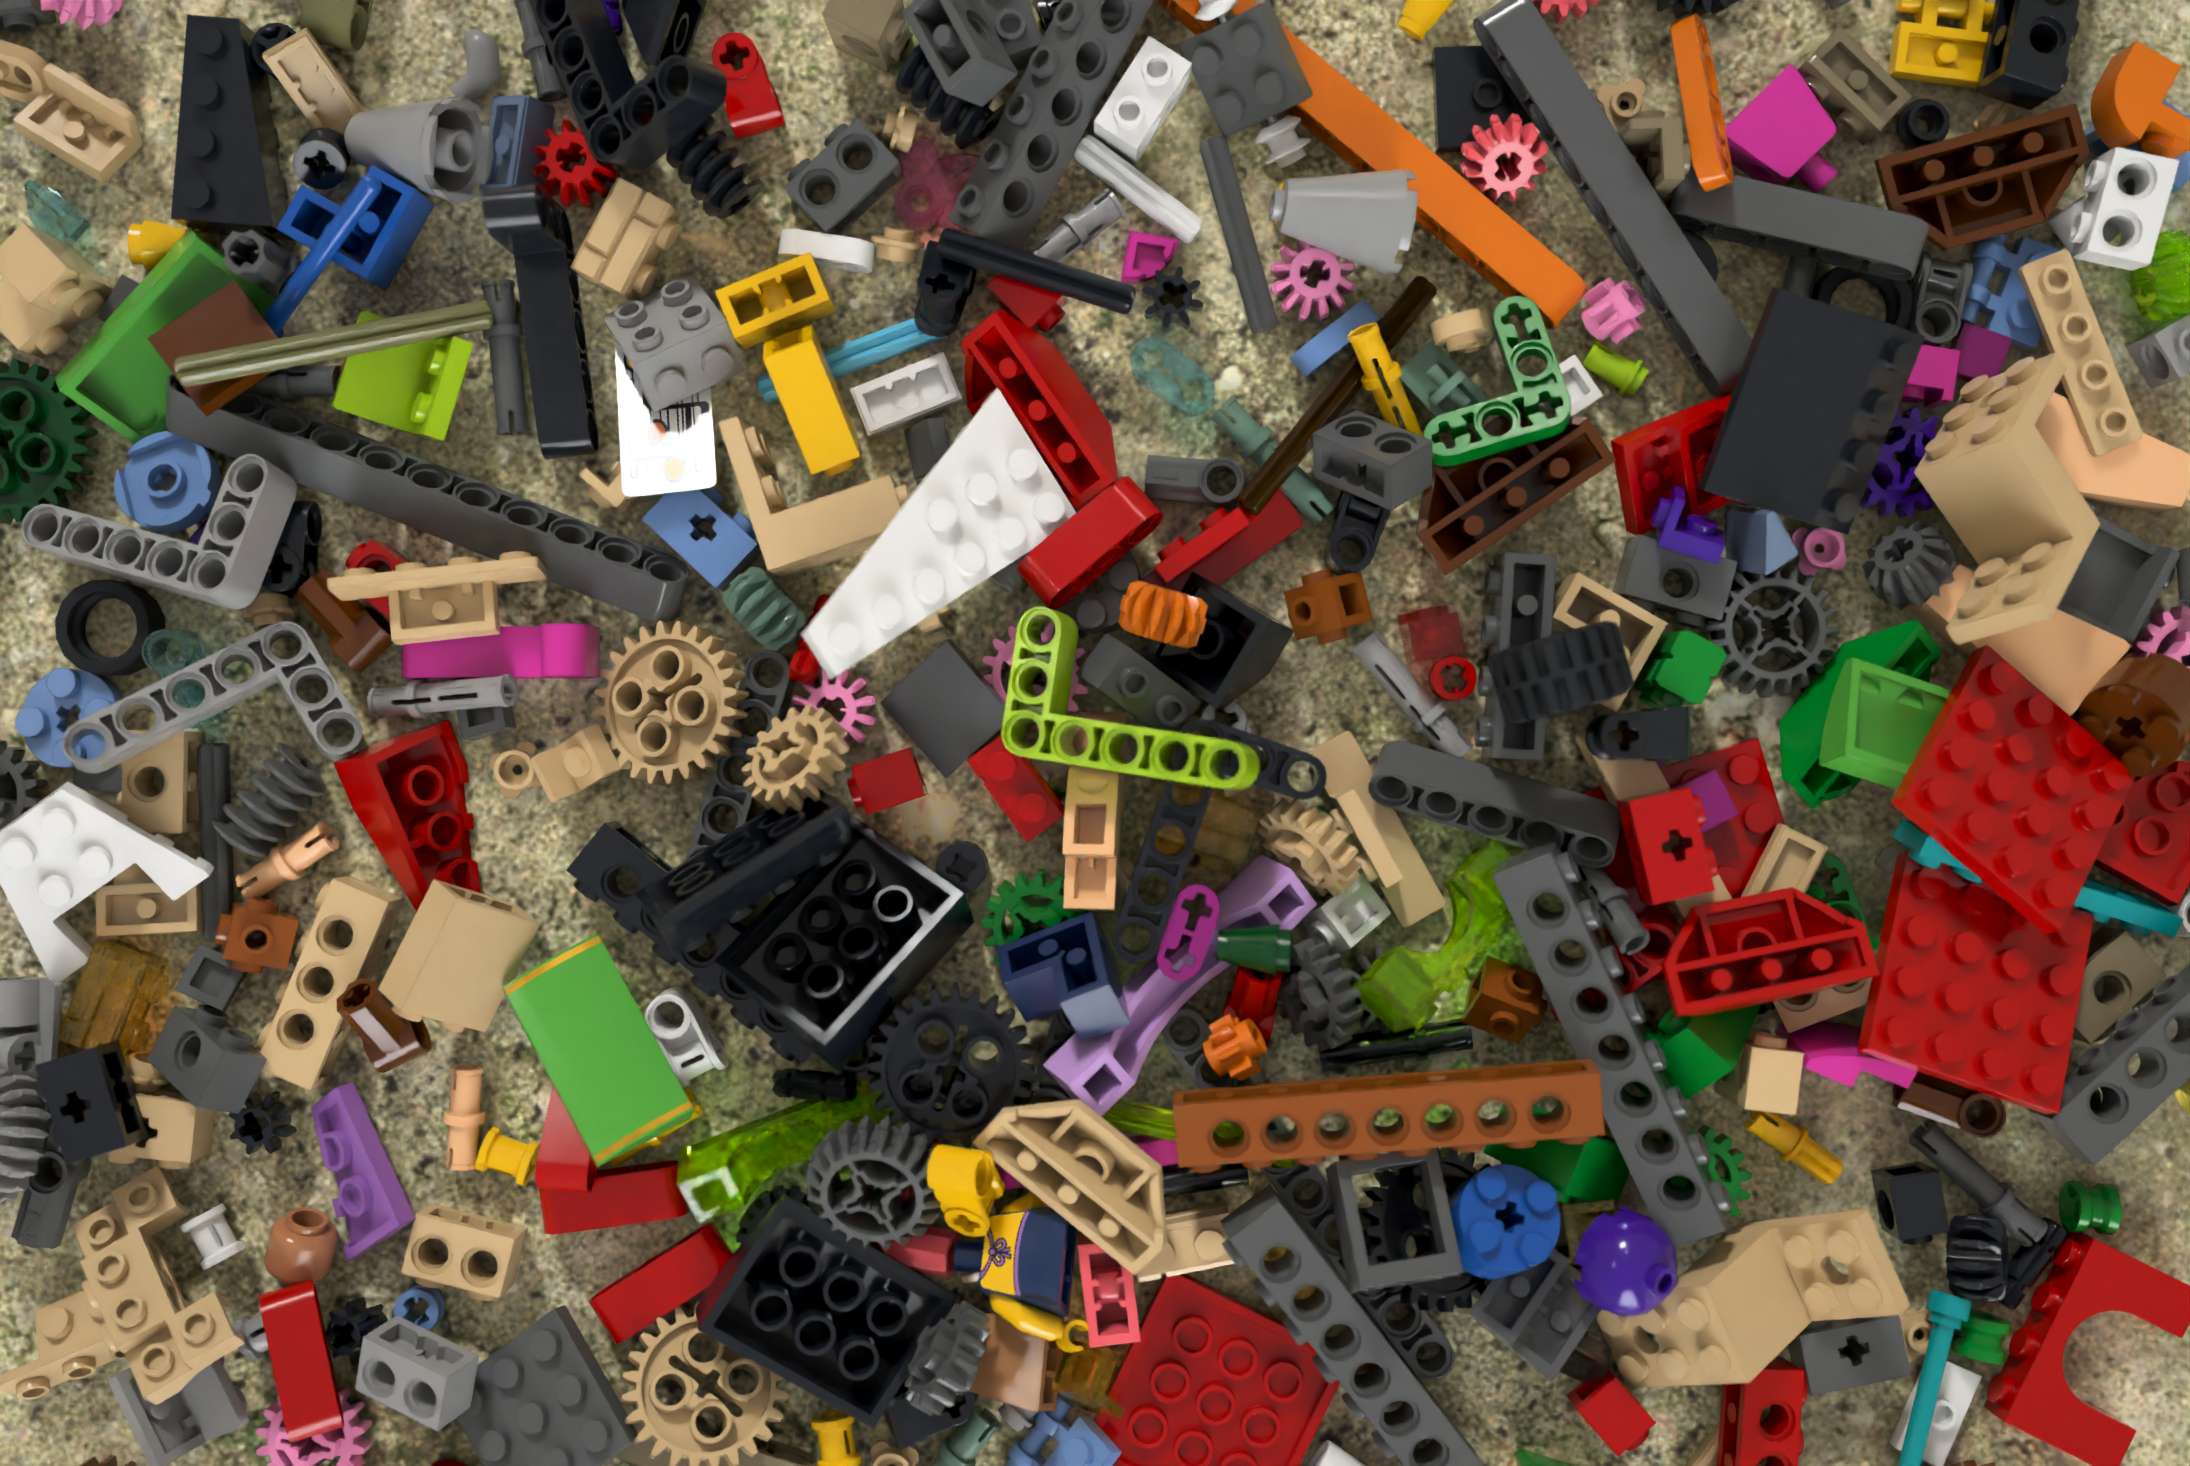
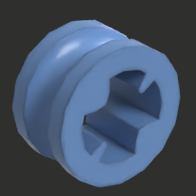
M416 1284L398 1298L394 1307V1317L398 1315L430 1330L440 1322L445 1314V1297L438 1288H428ZM412 1297H415L416 1303L422 1298L428 1302L430 1306L425 1313L429 1320L425 1319L424 1314L418 1319L412 1315L410 1311L415 1306L411 1299Z

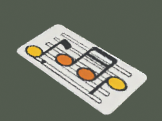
M617 343L615 346L623 494L628 497H638L713 487L717 482L711 387L654 413L646 401L631 363Z

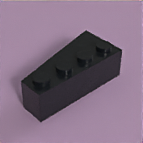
M187 15L171 219L188 229L191 227L198 232H207L208 234L229 236L232 231L242 233L252 229L261 235L270 234L274 239L295 241L277 230L287 211L285 199H288L285 178L281 176L277 153L280 145L278 132L273 127L269 104L272 103L268 73L256 64L251 53V43L255 32L236 18Z

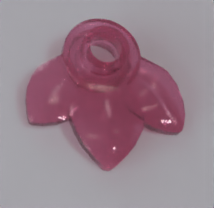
M924 138L913 145L903 159L902 172L904 183L898 188L894 201L896 212L902 222L916 229H924L937 224L944 229L951 228L957 231H964L948 221V218L956 204L959 193L964 189L980 157L976 154L958 153L940 158L936 147L929 138ZM922 196L930 201L929 207L925 211L916 212L911 208V203L916 197Z

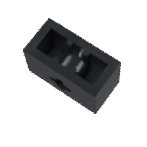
M119 1040L35 1065L38 1073L37 1091L42 1101L48 1106L54 1125L52 1128V1139L57 1150L63 1154L66 1165L117 1150L148 1138ZM84 1099H89L91 1107H86Z

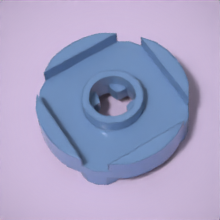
M163 431L144 437L126 453L131 459L127 462L124 471L117 469L114 478V494L122 512L153 533L163 534L185 530L199 522L204 516L211 514L219 493L221 473L216 458L204 446L179 437L170 431ZM171 473L177 478L170 490L166 492L158 490V486L165 483L166 474Z
M57 668L40 679L32 687L24 701L23 709L16 716V729L19 734L24 736L31 752L42 762L53 767L77 769L66 757L62 748L63 736L68 729L66 726L67 713L69 710H75L79 707L81 712L78 715V719L82 720L123 699V695L118 687L103 675H95L78 669ZM99 735L85 736L78 742L76 754L82 759L97 758L103 753L106 741Z

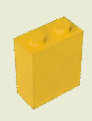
M812 323L765 340L763 361L811 475L823 471L825 476H831L854 465L852 459L860 457L857 433Z

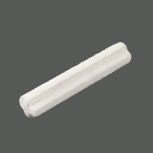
M1087 134L1078 143L1074 151L1076 161L1184 243H1190L1195 239L1202 229V218L1093 135Z

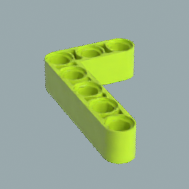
M1044 606L1033 607L1027 610L1020 618L1017 626L1002 723V741L1012 754L1039 760L1232 790L1244 789L1257 779L1260 771V760L1250 746L1240 742L1066 716L1078 643V627L1068 614ZM1052 619L1056 632L1050 643L1044 645L1041 639V630L1044 624ZM1044 671L1048 684L1046 690L1037 696L1033 690V681L1039 672ZM1032 722H1036L1039 727L1040 736L1037 743L1029 747L1025 740V732ZM1084 729L1088 735V746L1083 754L1078 755L1073 748V739L1079 730ZM1133 736L1138 743V753L1132 762L1127 763L1122 757L1121 748L1123 742L1128 737ZM1183 743L1189 752V759L1187 765L1177 772L1171 764V753L1177 745ZM1234 751L1239 757L1240 768L1238 773L1228 780L1222 774L1221 761L1226 753Z

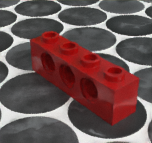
M1776 1356L1750 1383L1722 1384L1716 1466H1758L1759 1462L1767 1457L1765 1466H1798V1457L1802 1454L1804 1448V1436L1801 1430L1802 1405L1806 1402L1808 1394L1804 1370L1783 1357ZM1770 1406L1768 1416L1760 1422L1761 1413L1766 1407Z

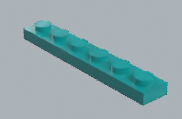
M1901 818L1893 837L1910 849L1909 858L1933 869H1938L1941 863L1952 866L1951 871L1957 875L1977 883L1982 882L1980 878L1914 822ZM2086 878L2074 903L2075 906H2079L2078 910L2094 915V920L2107 924L2110 918L2113 917L2120 920L2119 924L2146 937L2150 936L2152 930L2175 937L2184 920L2152 899Z

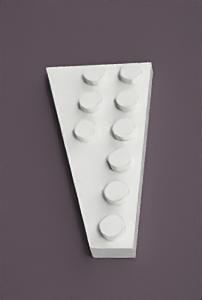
M998 388L990 393L971 421L964 426L938 463L931 468L891 519L883 533L869 547L846 580L835 590L802 632V637L830 679L841 674L1034 549L1076 514L1073 506Z

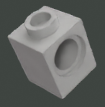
M2190 312L2166 321L2125 346L2151 389L2179 380L2190 374Z

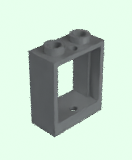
M1431 1148L1429 1154L1422 1156H1404L1399 1151H1389V1153L1378 1154L1376 1158L1370 1160H1352L1347 1158V1155H1338L1339 1161H1335L1326 1168L1350 1294L1449 1278L1463 1272L1437 1148ZM1419 1165L1437 1254L1369 1265L1351 1176Z

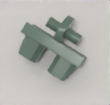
M1433 339L1401 368L1403 372L1400 377L1402 386L1432 418L1489 400L1463 369L1441 347L1435 345ZM1474 423L1467 424V432L1474 426Z

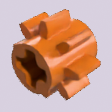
M1229 1013L1208 1025L1212 1035L1203 1042V1050L1216 1074L1222 1077L1229 1073L1232 1079L1237 1077L1239 1081H1242L1261 1071L1257 1060L1261 1059V1055L1267 1053V1047L1261 1032L1251 1019L1247 1018L1240 1022L1238 1017L1233 1019Z

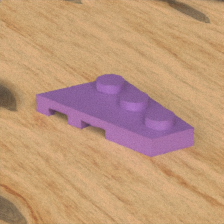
M354 1082L336 1087L311 1107L324 1167L329 1171L335 1172L339 1197L332 1199L336 1218L345 1216L351 1242L342 1245L346 1262L365 1255L416 1219L410 1207L409 1197L398 1181L389 1161L388 1151L381 1144L370 1120L368 1108L360 1098Z

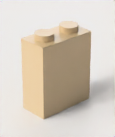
M433 879L378 990L394 1004L392 1011L407 1020L420 1022L422 1017L434 1019L437 1024L453 1032L462 1033L466 1027L486 1033L505 995L503 987L512 981L540 923L516 904Z

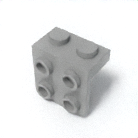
M695 278L671 281L664 285L661 290L644 298L622 303L615 311L607 314L604 318L608 330L631 363L646 401L654 413L746 370L727 320Z
M224 1356L195 1375L180 1392L158 1405L142 1397L131 1368L107 1379L149 1466H165L204 1442L235 1431L249 1422L245 1396L237 1386L232 1384L223 1366Z

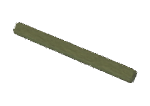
M480 300L179 357L174 360V365L180 384L190 387L486 330L494 325V319L488 301Z

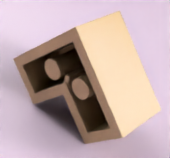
M25 223L0 245V274L4 277L0 282V332L20 351L42 359L46 355L57 352L68 341V334L82 320L93 317L102 309L105 303L104 299L114 289L73 246Z
M1579 572L1565 576L1554 595L1552 627L1560 632H1565L1601 621L1617 623L1633 680L1635 681L1665 629L1667 622ZM1629 690L1620 696L1589 706L1601 713H1616Z

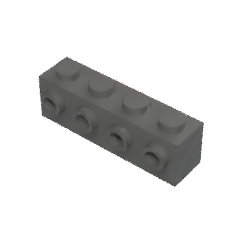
M1504 552L1494 557V565H1487L1484 577L1485 595H1492L1490 615H1484L1482 620L1481 644L1488 646V659L1495 652L1552 635L1557 555ZM1488 664L1487 666H1481L1478 675V695L1485 696L1484 717H1477L1474 735L1475 746L1482 747L1481 757L1544 761L1546 718L1519 724L1505 722Z

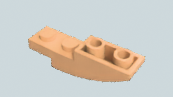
M1077 712L1076 716L1078 718L1128 725L1127 712ZM1084 729L1079 730L1073 739V748L1078 755L1083 754L1088 746V735ZM1127 739L1123 742L1121 748L1122 757L1126 762ZM1069 764L1062 854L1066 857L1063 908L1067 911L1117 912L1121 813L1125 811L1126 773Z

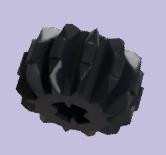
M1968 1213L1967 1216L1954 1215L1949 1223L1950 1232H1947V1244H1945L1946 1278L1949 1280V1289L1954 1296L1966 1298L1974 1302L2001 1301L2008 1287L2009 1252L2006 1227L1998 1218L1987 1217L1983 1214Z

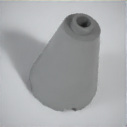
M448 97L359 112L350 119L344 132V142L347 151L355 162L368 168L372 164L407 185L447 202L462 203L475 198L477 195L470 194L477 184H486L490 176L494 157L493 135L490 126L482 125L476 113L483 111L476 103L466 98Z
M1397 169L1285 179L1281 189L1274 188L1269 204V220L1276 221V229L1279 233L1383 274L1396 275L1403 266V264L1394 263L1398 250L1408 251L1412 239L1417 208V191L1407 189V182L1415 180L1416 175L1410 170Z

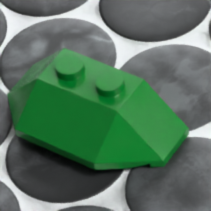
M1910 620L1843 643L1833 657L1824 665L1825 671L1813 679L1779 721L1782 780L1809 808L1815 809L1821 806L1823 801L1837 798L1854 789L1861 781V778L1819 765L1825 720L1833 691L1845 661L1853 657L1929 683L1932 666L1938 663L1942 650L1920 622Z

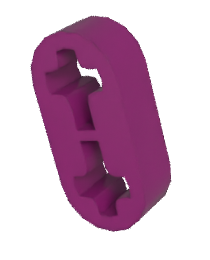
M1195 883L1187 885L1178 892L1159 944L1156 958L1158 967L1165 976L1172 980H1187L1199 972L1220 913V903L1215 892L1204 884ZM1196 893H1202L1206 895L1205 904L1212 908L1209 916L1200 915L1194 930L1186 928L1185 925L1189 917V911L1182 907V902L1184 899L1193 900ZM1182 934L1191 936L1188 954L1195 957L1192 965L1183 964L1180 971L1171 968L1172 959L1165 956L1167 948L1176 949L1179 946Z

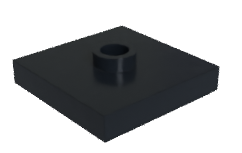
M1483 46L1434 47L1432 52L1436 152H1461L1462 143L1476 142L1471 132L1473 125L1481 126L1485 131L1491 128L1489 123L1491 114L1498 115L1502 125L1505 124L1512 113L1520 116L1522 126L1532 122Z

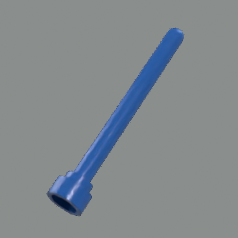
M368 174L360 179L263 316L279 338L283 337L282 327L381 191V181L375 175Z

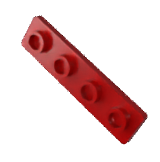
M1280 489L1256 516L1248 514L1239 507L1228 514L1221 507L1198 524L1203 532L1187 544L1182 537H1179L1160 550L1157 556L1161 562L1154 567L1152 572L1143 577L1141 581L1181 592L1191 573L1195 572L1219 586L1300 529L1304 522ZM1137 635L1140 639L1146 638V637Z

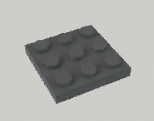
M566 1305L551 1310L478 1364L471 1407L457 1417L483 1466H602L635 1443L638 1435L633 1424L625 1423L628 1415Z

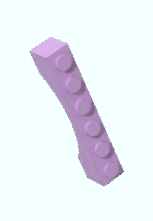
M1262 854L1256 857L1217 895L1220 903L1219 918L1203 964L1196 975L1183 981L1168 978L1159 969L1156 954L1122 987L1131 1024L1084 1042L1075 1033L1043 1064L1045 1069L1072 1100L1080 1099L1102 1117L1136 1083L1148 1052L1169 1020L1208 981L1232 965L1226 961H1217L1219 930L1280 924V929L1292 930L1317 905L1291 868ZM1206 906L1185 927L1194 930L1199 916H1209L1212 908ZM1182 934L1179 946L1176 949L1167 948L1165 956L1172 959V969L1180 971L1183 964H1193L1195 957L1188 954L1191 936Z

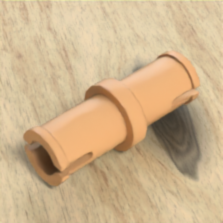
M320 821L313 828L290 843L281 842L271 848L270 856L247 871L237 875L235 879L237 887H242L248 883L250 886L241 891L243 896L247 899L248 897L262 898V896L287 880L294 882L305 875V868L339 848V840L337 837H333L328 841L326 837L333 834L334 831L326 823Z
M456 1064L450 1066L449 1109L444 1111L443 1118L444 1124L448 1125L445 1167L456 1171H468L475 1169L479 1148L480 1125L485 1123L486 1112L481 1109L484 1067L477 1064Z

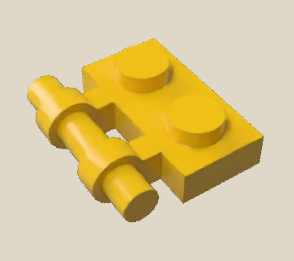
M1896 0V12L1913 14L1915 23L1901 21L1894 27L1888 74L1892 78L1976 89L1988 32H1982V24H1991L1995 3L1985 2V0ZM1937 17L1956 19L1960 28L1936 26Z

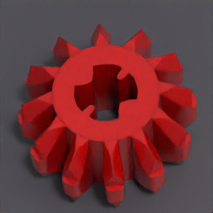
M563 119L561 126L562 134L557 135L553 130L545 129L544 135L550 141L549 146H534V153L543 161L534 166L533 171L539 179L545 180L542 188L551 197L559 194V201L564 206L571 207L578 198L585 208H591L593 203L592 194L597 192L602 198L606 199L609 190L604 186L605 181L615 182L617 177H620V174L611 167L614 164L600 162L594 158L580 126L576 130L570 120ZM583 157L586 160L584 166L575 165L572 171L569 168L570 163H579Z

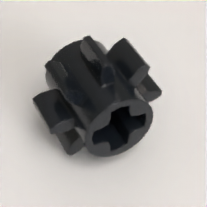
M1182 267L1177 268L1175 276L1167 277L1159 269L1156 270L1155 281L1157 285L1155 289L1150 287L1142 288L1141 296L1153 301V305L1148 307L1144 313L1145 319L1157 316L1163 321L1162 332L1165 333L1169 329L1170 323L1180 322L1184 329H1189L1190 319L1187 315L1189 310L1202 312L1204 303L1200 300L1192 299V294L1198 291L1201 282L1195 280L1188 283L1182 278ZM1169 290L1173 296L1183 295L1179 309H1175L1171 303L1165 306L1162 305L1165 291Z
M279 1091L268 1094L263 1101L257 1092H253L248 1095L245 1101L247 1109L242 1108L239 1114L229 1112L228 1116L235 1120V1131L229 1137L230 1139L238 1138L242 1143L246 1144V1154L250 1155L258 1151L263 1144L266 1151L271 1154L282 1148L279 1136L289 1137L297 1132V1129L290 1125L291 1114L296 1110V1106L287 1107L283 1102L279 1101ZM265 1117L268 1122V1126L261 1128L258 1119Z
M360 1297L347 1301L346 1307L344 1306L329 1312L332 1321L327 1328L326 1340L328 1346L333 1351V1358L349 1355L351 1366L359 1364L363 1337L388 1321L382 1311L384 1307L382 1304L366 1308L365 1298Z

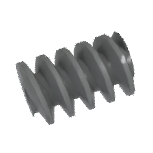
M284 743L277 745L278 751L285 759L282 763L271 758H266L263 761V764L271 774L269 778L257 773H252L250 776V780L258 790L255 793L244 788H239L236 791V795L244 806L239 808L230 803H226L223 806V811L229 817L230 822L225 823L212 818L214 828L228 843L253 856H268L270 849L273 848L271 841L278 842L285 837L286 830L284 826L292 827L297 824L299 820L297 811H308L313 804L311 796H322L326 790V785L317 767L296 749Z

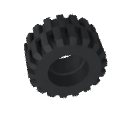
M1610 621L1593 623L1495 652L1487 660L1504 721L1516 724L1554 716L1620 696L1635 685L1618 625Z

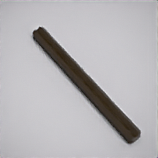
M1416 276L1378 322L1379 332L1388 352L1392 350L1437 294L1435 285L1423 276ZM1355 352L1238 495L1236 502L1245 512L1256 516L1262 511L1312 449L1313 433L1334 421L1363 386L1361 377L1364 373ZM1374 358L1373 362L1375 367L1377 368L1379 366V363L1377 359Z

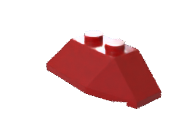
M1001 309L992 313L961 340L962 354L965 355L964 377L967 408L974 416L990 393L998 388L1073 507L1080 508L1118 479L1111 425L1053 342Z
M1793 887L1690 908L1661 964L1675 1017L1710 1015L1799 997L1880 975L1865 924L1850 916H1844L1829 905Z

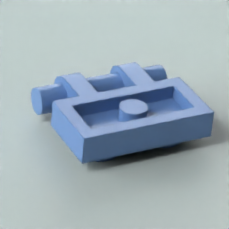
M2008 233L1978 241L1971 256V259L1975 262L1973 265V277L1966 295L1961 323L1968 322L1974 325L1978 312L1988 315L1983 326L1984 329L2012 338L2010 345L2025 351L2036 348L2042 332L2018 275V269L2025 264L2061 251V249L2023 236L2015 241L2012 252H2009L2003 246ZM1994 270L2003 273L1996 294H1992L1987 289Z
M1058 1392L1056 1410L1036 1413L1034 1416L1035 1425L1024 1440L1018 1439L1008 1452L1010 1459L1005 1466H1112L1122 1452L1090 1416H1079L1072 1425L1067 1420L1066 1415L1074 1406V1401L1067 1394ZM1053 1436L1059 1444L1046 1460L1040 1451L1050 1437Z

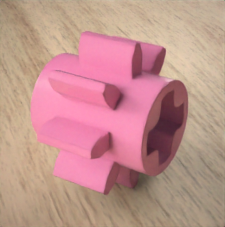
M1609 277L1583 294L1584 299L1589 305L1581 310V318L1587 330L1596 339L1604 340L1611 336L1613 342L1617 344L1643 326L1637 316L1645 311V302L1637 288L1629 281L1622 280L1616 285L1613 279Z

